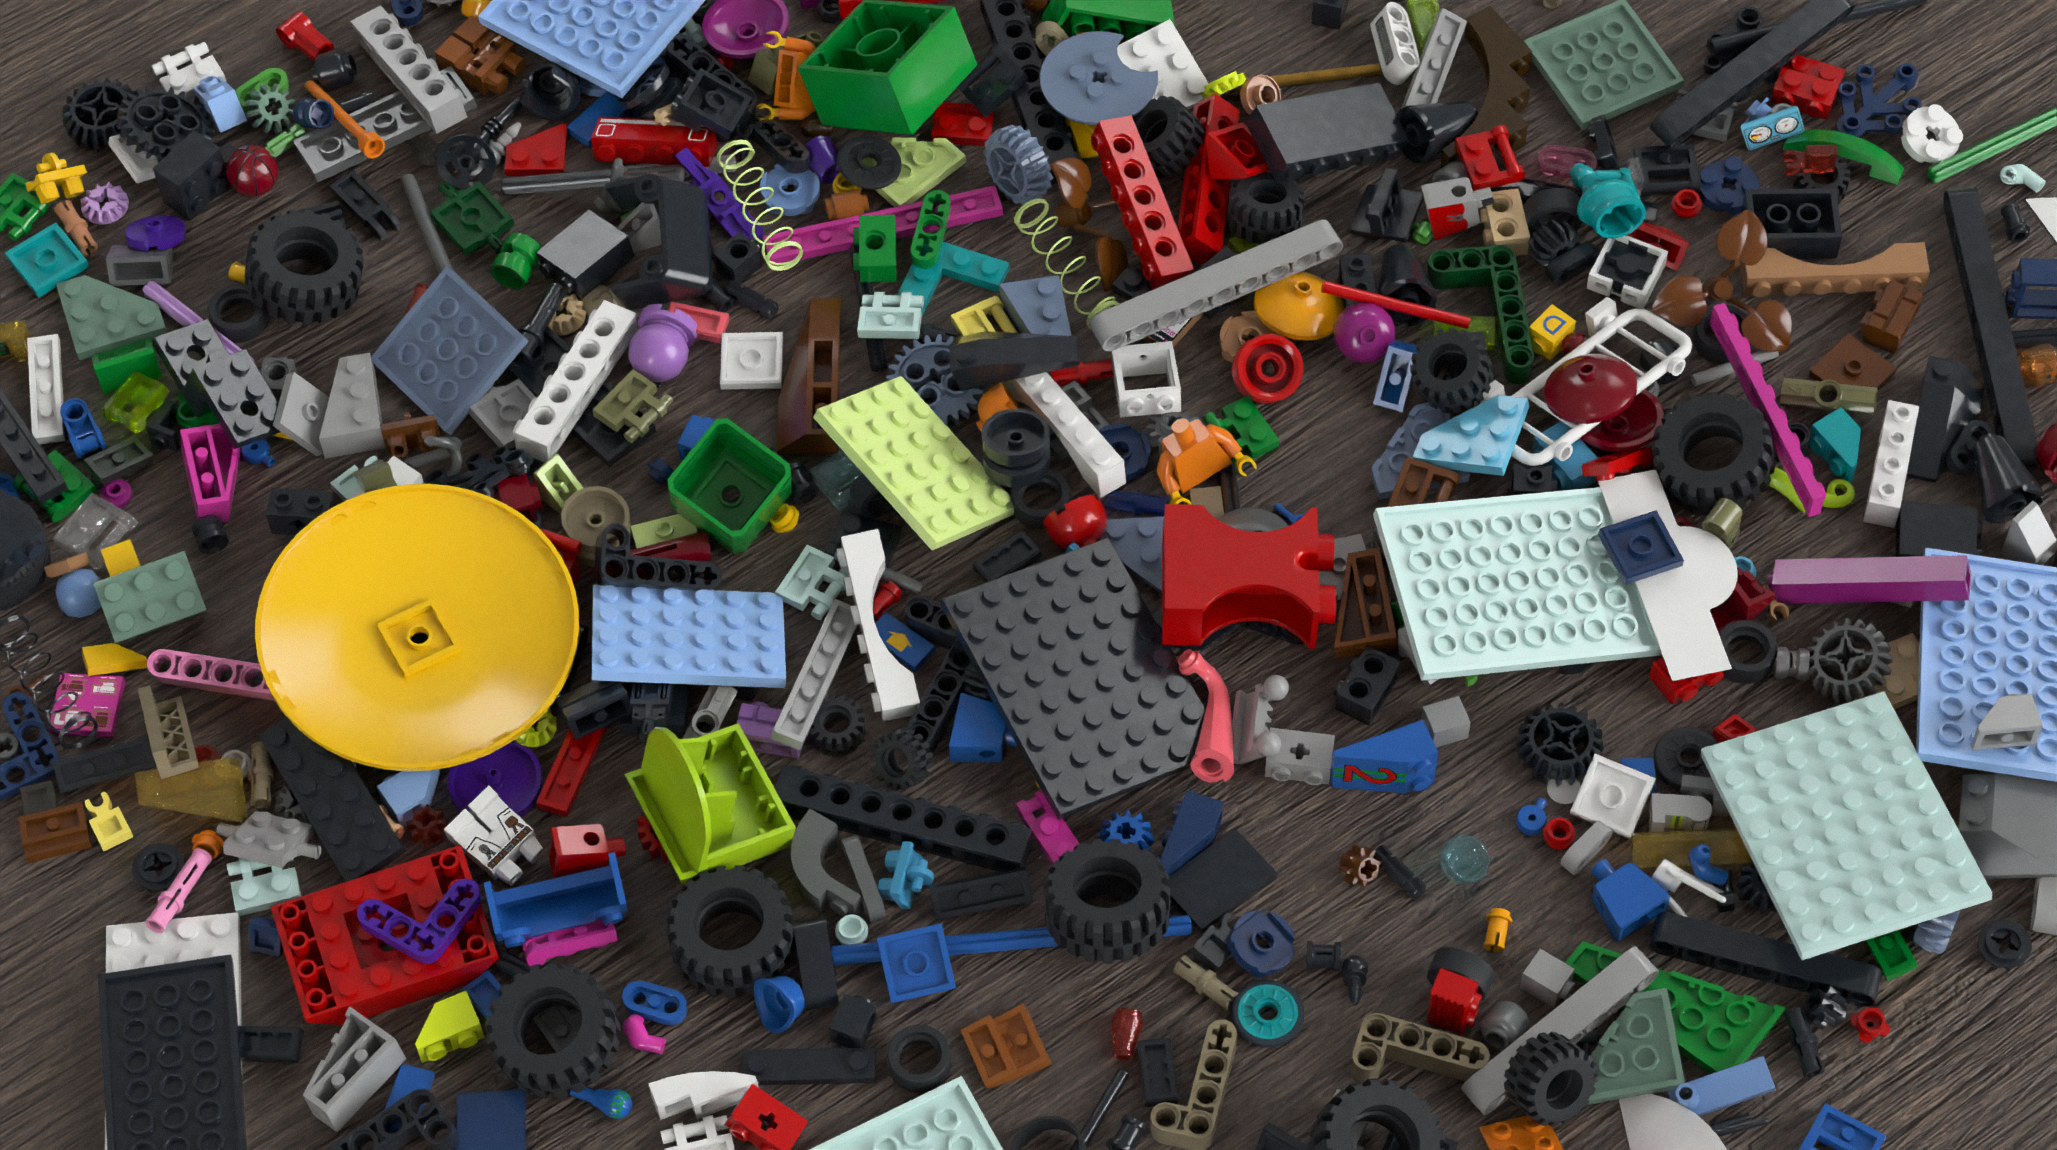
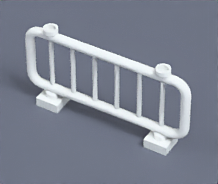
M1606 297L1585 313L1588 335L1591 337L1512 395L1513 397L1528 398L1572 429L1554 442L1524 421L1522 427L1549 446L1543 451L1533 454L1526 452L1515 444L1511 456L1528 466L1543 465L1554 457L1560 461H1565L1572 454L1573 447L1571 444L1600 423L1576 424L1560 419L1549 410L1546 403L1534 396L1535 393L1544 387L1549 375L1565 361L1580 355L1589 354L1594 349L1605 355L1623 360L1601 345L1618 332L1662 360L1646 373L1626 362L1633 369L1635 375L1640 377L1637 379L1636 395H1638L1665 373L1669 372L1674 376H1678L1683 372L1686 365L1684 359L1690 354L1692 349L1691 339L1681 330L1645 309H1631L1618 316L1616 302ZM1633 321H1643L1677 342L1680 347L1669 356H1666L1623 328ZM1494 380L1489 384L1491 386L1489 393L1483 392L1482 396L1484 399L1480 403L1475 401L1474 407L1497 395L1505 396L1504 385Z

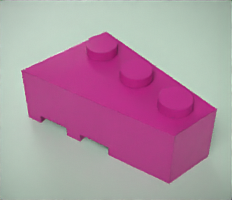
M220 424L180 430L181 453L196 519L215 515L220 517L222 522H228L230 520L241 447L237 449L233 447Z

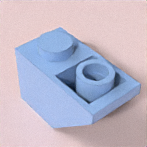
M220 76L206 77L199 82L200 85L193 87L200 103L204 104L205 112L210 114L209 119L214 121L213 126L220 133L247 121L235 90Z
M439 769L430 771H401L398 774L386 777L377 786L382 803L397 824H401L404 828L429 813L440 776Z

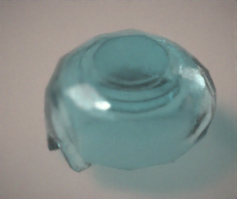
M1465 835L1449 840L1444 846L1440 857V864L1444 875L1452 882L1461 885L1474 884L1487 875L1491 862L1485 846L1475 837Z

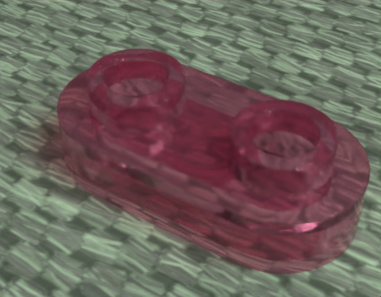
M1547 145L1538 152L1537 167L1542 173L1549 176L1571 178L1569 174L1570 169L1577 163L1588 165L1596 171L1597 158H1595L1593 152L1587 149Z

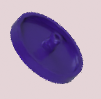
M513 740L489 755L451 767L448 776V788L454 806L460 813L464 809L470 813L468 805L483 790L490 786L498 794L499 798L522 818L535 806L543 787L542 771L538 759L527 746Z

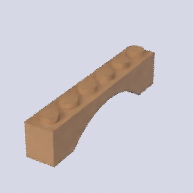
M1925 242L1894 243L1887 250L1870 259L1845 265H1819L1804 262L1785 255L1775 248H1767L1765 255L1756 265L1749 266L1740 262L1744 296L1756 297L1767 295L1794 296L1797 294L1814 293L1824 295L1841 292L1848 294L1869 291L1877 292L1879 288L1885 290L1891 280L1905 285L1906 288L1923 290L1926 287L1930 273Z

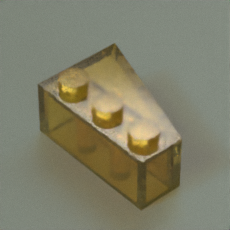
M228 757L198 762L199 768L165 779H161L158 769L135 773L138 804L141 806L242 824L247 820L241 763L239 760Z

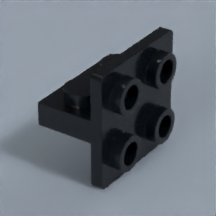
M1386 168L1382 179L1377 180L1376 185L1369 184L1366 186L1350 225V232L1352 234L1389 240L1407 241L1423 202V193L1401 189L1398 171Z

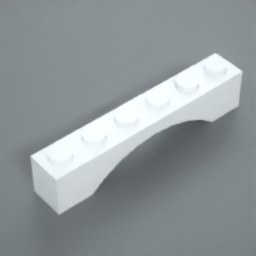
M1047 372L1001 382L1016 401L1028 405L1046 420L1047 424L1067 449L1083 479L1100 498L1126 484L1124 460Z
M875 529L842 536V548L836 549L840 568L846 567L848 577H844L843 581L847 596L853 595L855 603L854 606H850L853 624H860L862 632L861 635H857L860 653H867L869 663L864 664L867 682H873L876 693H871L874 712H881L883 722L912 716L920 703L914 675L888 651L879 636L873 617L875 592L878 582L885 571V555L879 531Z

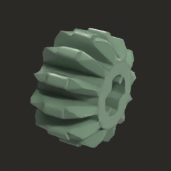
M276 83L272 85L271 89L266 84L260 86V92L254 89L250 93L254 100H247L245 103L247 107L253 109L246 113V117H256L257 119L252 126L257 128L262 123L263 133L266 134L270 131L271 126L275 133L281 132V125L289 127L291 121L288 117H294L293 109L288 107L296 103L295 99L286 100L285 97L289 94V90L285 89L278 93L279 85ZM269 102H271L270 106L274 104L277 109L273 112V115H271L272 111L267 112L265 109Z

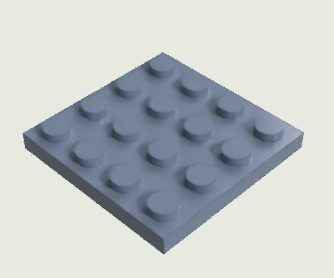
M446 266L371 358L372 362L427 415L436 414L438 426L451 435L469 414V407L480 401L529 341L454 270Z

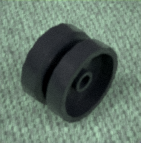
M1007 409L994 414L986 420L982 427L983 466L990 479L1008 487H1025L1037 483L1047 475L1051 468L1049 425L1042 416L1025 409Z

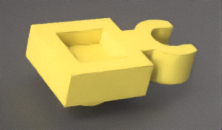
M102 792V805L95 807L87 799L85 800V806L88 813L94 817L89 820V823L103 851H106L133 838V834L119 806L112 809V803L108 794Z

